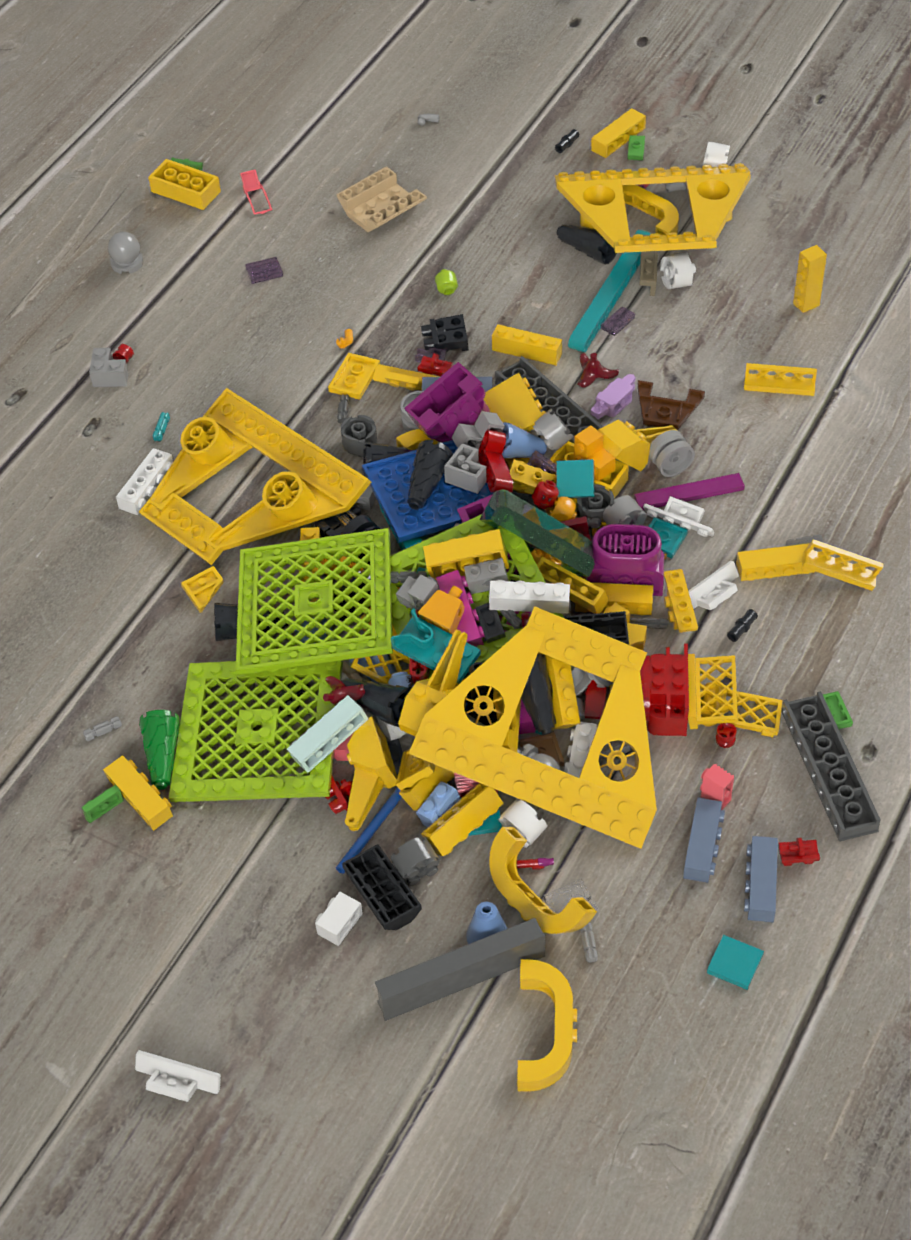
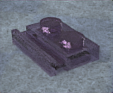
M277 257L245 264L251 284L283 277V271Z

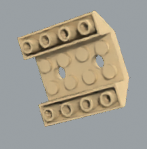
M387 166L337 194V198L347 216L367 232L378 228L427 199V196L417 189L409 193L399 186L396 173Z

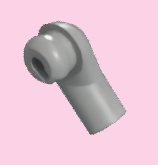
M420 114L417 117V123L419 125H425V121L438 123L440 116L437 114Z

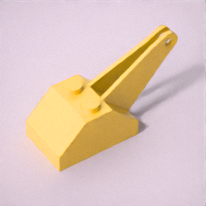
M619 419L598 429L603 434V448L617 460L639 471H642L648 464L652 441L664 432L670 430L678 431L672 425L633 430L635 428L634 425L628 421L624 423Z
M458 629L454 631L431 678L417 681L407 694L398 723L401 731L416 736L424 715L456 687L468 637L467 633L461 632Z
M369 717L354 732L347 744L349 751L347 758L351 765L354 764L355 768L345 824L351 831H357L361 828L382 788L390 789L395 787L398 777L386 736L373 717Z

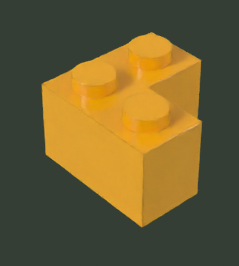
M590 425L574 436V460L593 459L594 478L600 481L615 471L616 458L603 448V434Z

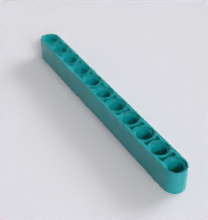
M638 229L635 235H650L653 233ZM625 252L621 255L571 334L568 348L583 353L588 350L640 266L641 252Z

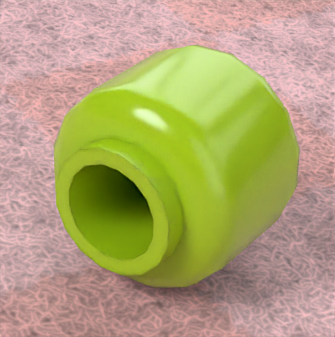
M443 269L435 276L438 292L444 295H451L455 292L458 282L453 271Z

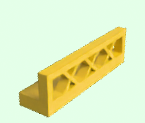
M746 363L744 390L814 396L817 369ZM749 369L757 370L759 373L751 374L749 373ZM769 371H774V372H776L777 374H775V375H769L768 372H769ZM786 373H793L794 376L788 377V376H786L785 374H786ZM805 374L813 375L812 378L803 377Z
M813 539L803 552L802 567L873 591L876 586V576L883 569V563ZM816 547L822 549V551L817 552L813 548ZM836 554V555H839L840 557L834 558V557H831L830 555ZM854 560L858 563L851 564L848 561ZM871 566L875 569L874 571L866 569L865 567Z

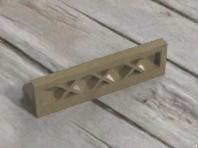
M658 251L641 252L639 285L650 286V296H655Z

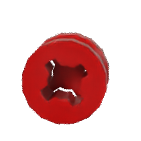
M120 344L112 357L114 360L125 359L127 364L129 359L133 357L134 351L130 346Z
M721 723L716 729V743L723 748L732 747L736 741V727L731 723Z

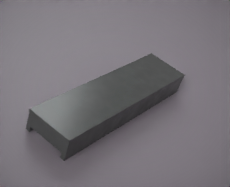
M523 356L520 357V361L506 369L495 371L496 385L517 373L521 375L522 379L526 377L530 384L528 389L532 388L537 396L534 400L538 399L543 407L540 411H545L546 413L553 409L555 415L559 416L573 436L590 425L596 430L603 427ZM574 437L569 442L574 443Z
M817 692L815 696L790 702L787 699L783 700L782 715L839 842L879 832L881 819L822 692Z
M533 918L375 981L379 998L378 1004L383 1013L384 1020H390L520 967L521 959L538 960L545 957V933L542 932L537 920Z

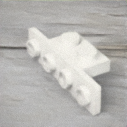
M673 497L669 498L664 510L648 504L643 506L645 512H647L646 514L652 518H663L664 521L679 524L680 527L688 529V531L691 529L695 530L703 537L708 535L713 537L714 535L712 528L699 524L705 512L703 508Z
M729 561L689 590L693 609L700 606L712 610L738 591L736 584L731 583L738 577L733 561Z
M140 1050L136 1053L135 1070L152 1075L146 1082V1090L186 1102L190 1100L196 1089L218 1094L220 1091L221 1075L219 1073Z

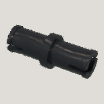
M572 129L570 133L564 135L561 141L555 145L556 152L562 153L567 147H571L573 142L579 138V132L576 129Z
M749 609L742 618L737 619L735 626L727 633L729 640L733 642L738 641L740 636L750 629V625L758 618L756 611Z

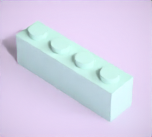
M347 695L298 740L294 741L287 750L292 758L309 773L368 720V717L363 709Z

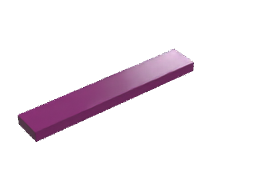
M735 473L634 494V499L644 511V504L656 508L664 507L667 505L670 497L688 502L742 491L745 489V485L740 474Z

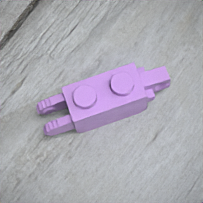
M628 374L622 379L617 378L609 383L606 389L599 392L596 396V404L591 409V415L597 419L604 415L615 417L631 403L632 392L635 389L634 382L636 380L634 374Z

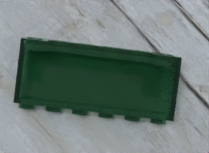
M497 490L494 492L479 519L480 521L494 529H498L499 526L505 528L562 562L561 567L577 576H590L595 565L590 539L507 490Z

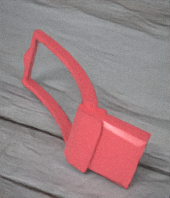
M256 169L240 173L243 190L253 214H264L272 211L268 196L258 180ZM262 189L270 209L255 213L247 192Z

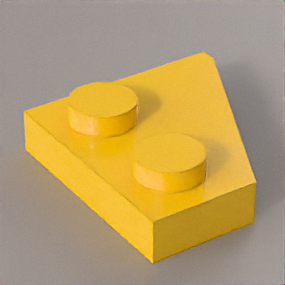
M212 566L181 582V586L201 613L223 585L224 581L216 568Z

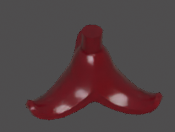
M581 353L580 363L584 371L577 383L578 386L585 388L591 385L597 378L611 379L619 374V369L610 370L603 367L597 359L596 353H591L590 359L585 353Z
M328 676L325 678V681L333 691L325 693L323 700L330 701L335 706L347 695L356 702L365 694L363 684L345 686L336 677Z

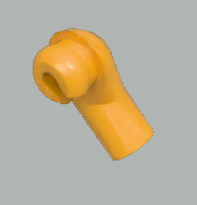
M351 329L344 331L345 338L340 337V340H336V344L340 349H345L353 343V331Z

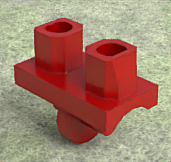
M434 353L432 358L423 356L417 369L419 372L441 377L453 366V363L439 360V355Z
M331 775L330 796L325 798L328 800L336 795L337 798L328 804L331 810L338 814L343 810H348L349 800L347 796L350 798L353 781L347 782L346 779H343L340 786L339 782L335 781Z
M798 837L796 841L778 843L781 863L784 866H792L793 863L800 862L813 864L814 861H820L817 840L803 841L802 837Z

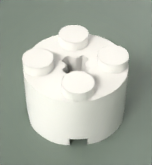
M708 141L703 165L718 167L720 164H726L728 156L725 155H728L730 146Z
M687 252L668 255L662 258L660 271L664 273V276H661L663 284L667 289L681 288L693 284V273L696 272V267L694 263H691Z
M518 798L498 819L503 827H514L527 840L523 846L525 848L531 845L548 827L543 818L540 821L538 820V813L521 799L518 800Z

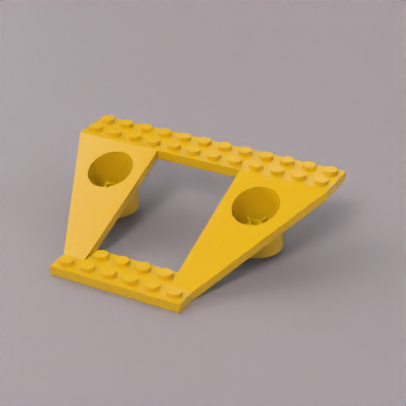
M736 163L734 166L720 164L718 167L703 165L702 168L687 166L685 169L670 167V169L664 170L662 167H657L654 170L640 168L638 171L623 169L622 172L607 170L606 173L590 171V173L586 174L582 171L574 172V174L560 172L558 175H555V184L559 192L580 213V226L596 229L614 248L615 253L717 248L716 240L726 222L732 220L733 209L750 181L751 172L742 163ZM686 182L696 234L684 232L682 235L667 233V235L660 236V234L653 233L650 236L636 234L630 237L622 185Z
M226 388L203 417L191 421L185 427L180 439L182 447L180 453L139 513L212 565L225 550L349 511L372 482ZM251 448L256 449L288 470L270 478L263 488V500L224 528L182 499L183 496Z
M534 606L527 625L424 715L409 754L641 849L657 811L640 670L647 652ZM538 652L613 683L579 778L502 747ZM478 686L489 687L486 696H480L477 689ZM475 688L478 695L475 701L466 698L468 692ZM492 688L501 696L493 701L488 697ZM501 699L503 702L502 712L493 709V703ZM467 700L474 703V709L465 712L464 701ZM486 702L487 708L484 710L480 708V703ZM475 711L478 714L476 722L470 721L466 714ZM492 711L501 714L499 719L493 724L489 718V714ZM480 716H486L490 725H477ZM615 740L622 741L619 750H613L610 742ZM625 743L630 746L633 751L632 753L625 755L621 752ZM606 744H608L611 751L608 756L600 753ZM634 754V766L627 764L626 757ZM599 755L606 757V763L601 766L599 765ZM614 757H618L620 760L619 764L613 763ZM608 765L611 769L608 777L603 774L600 768ZM625 765L633 768L627 777H624L622 772ZM614 770H619L622 777L621 780L614 781L610 779Z

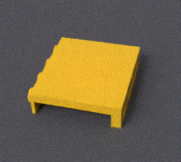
M519 373L485 392L484 401L488 405L490 412L497 413L503 423H511L527 432L534 429V422L545 414V411H540L543 407L539 400H534L537 396L532 388L528 389L530 387L526 377L522 379Z

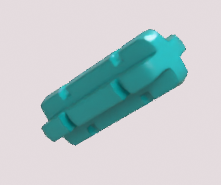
M162 412L159 416L152 435L154 441L160 442L163 438L170 419L167 412Z

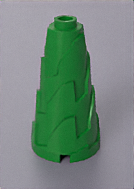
M169 710L148 711L145 718L142 714L139 719L151 785L154 784L158 790H164L170 785L175 747L179 734V715L175 713L174 716H171V711Z

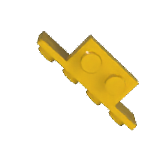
M377 364L373 381L386 383L393 387H405L412 391H422V377L440 376Z
M683 570L664 571L667 586V596H664L665 608H669V623L672 622L674 630L678 629L680 633L697 631L698 624Z

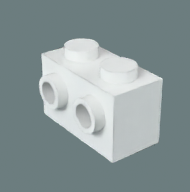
M339 892L336 897L329 901L325 912L317 917L315 922L317 934L339 946L363 914L361 903Z

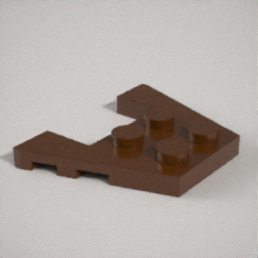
M641 380L637 382L643 425L655 427L672 425L675 429L679 430L705 397V391L689 389L686 401L651 396L653 382Z

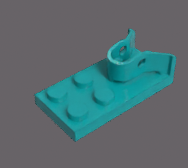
M413 608L411 610L412 618L399 635L392 636V647L407 657L435 670L452 635L417 617L416 609ZM467 642L458 674V684L461 683L468 673L470 666L475 663L481 654L480 649Z

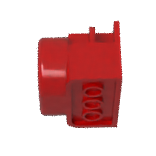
M684 643L683 654H670V647H666L665 654L646 655L641 667L640 677L647 731L652 735L687 736L689 673L688 643Z

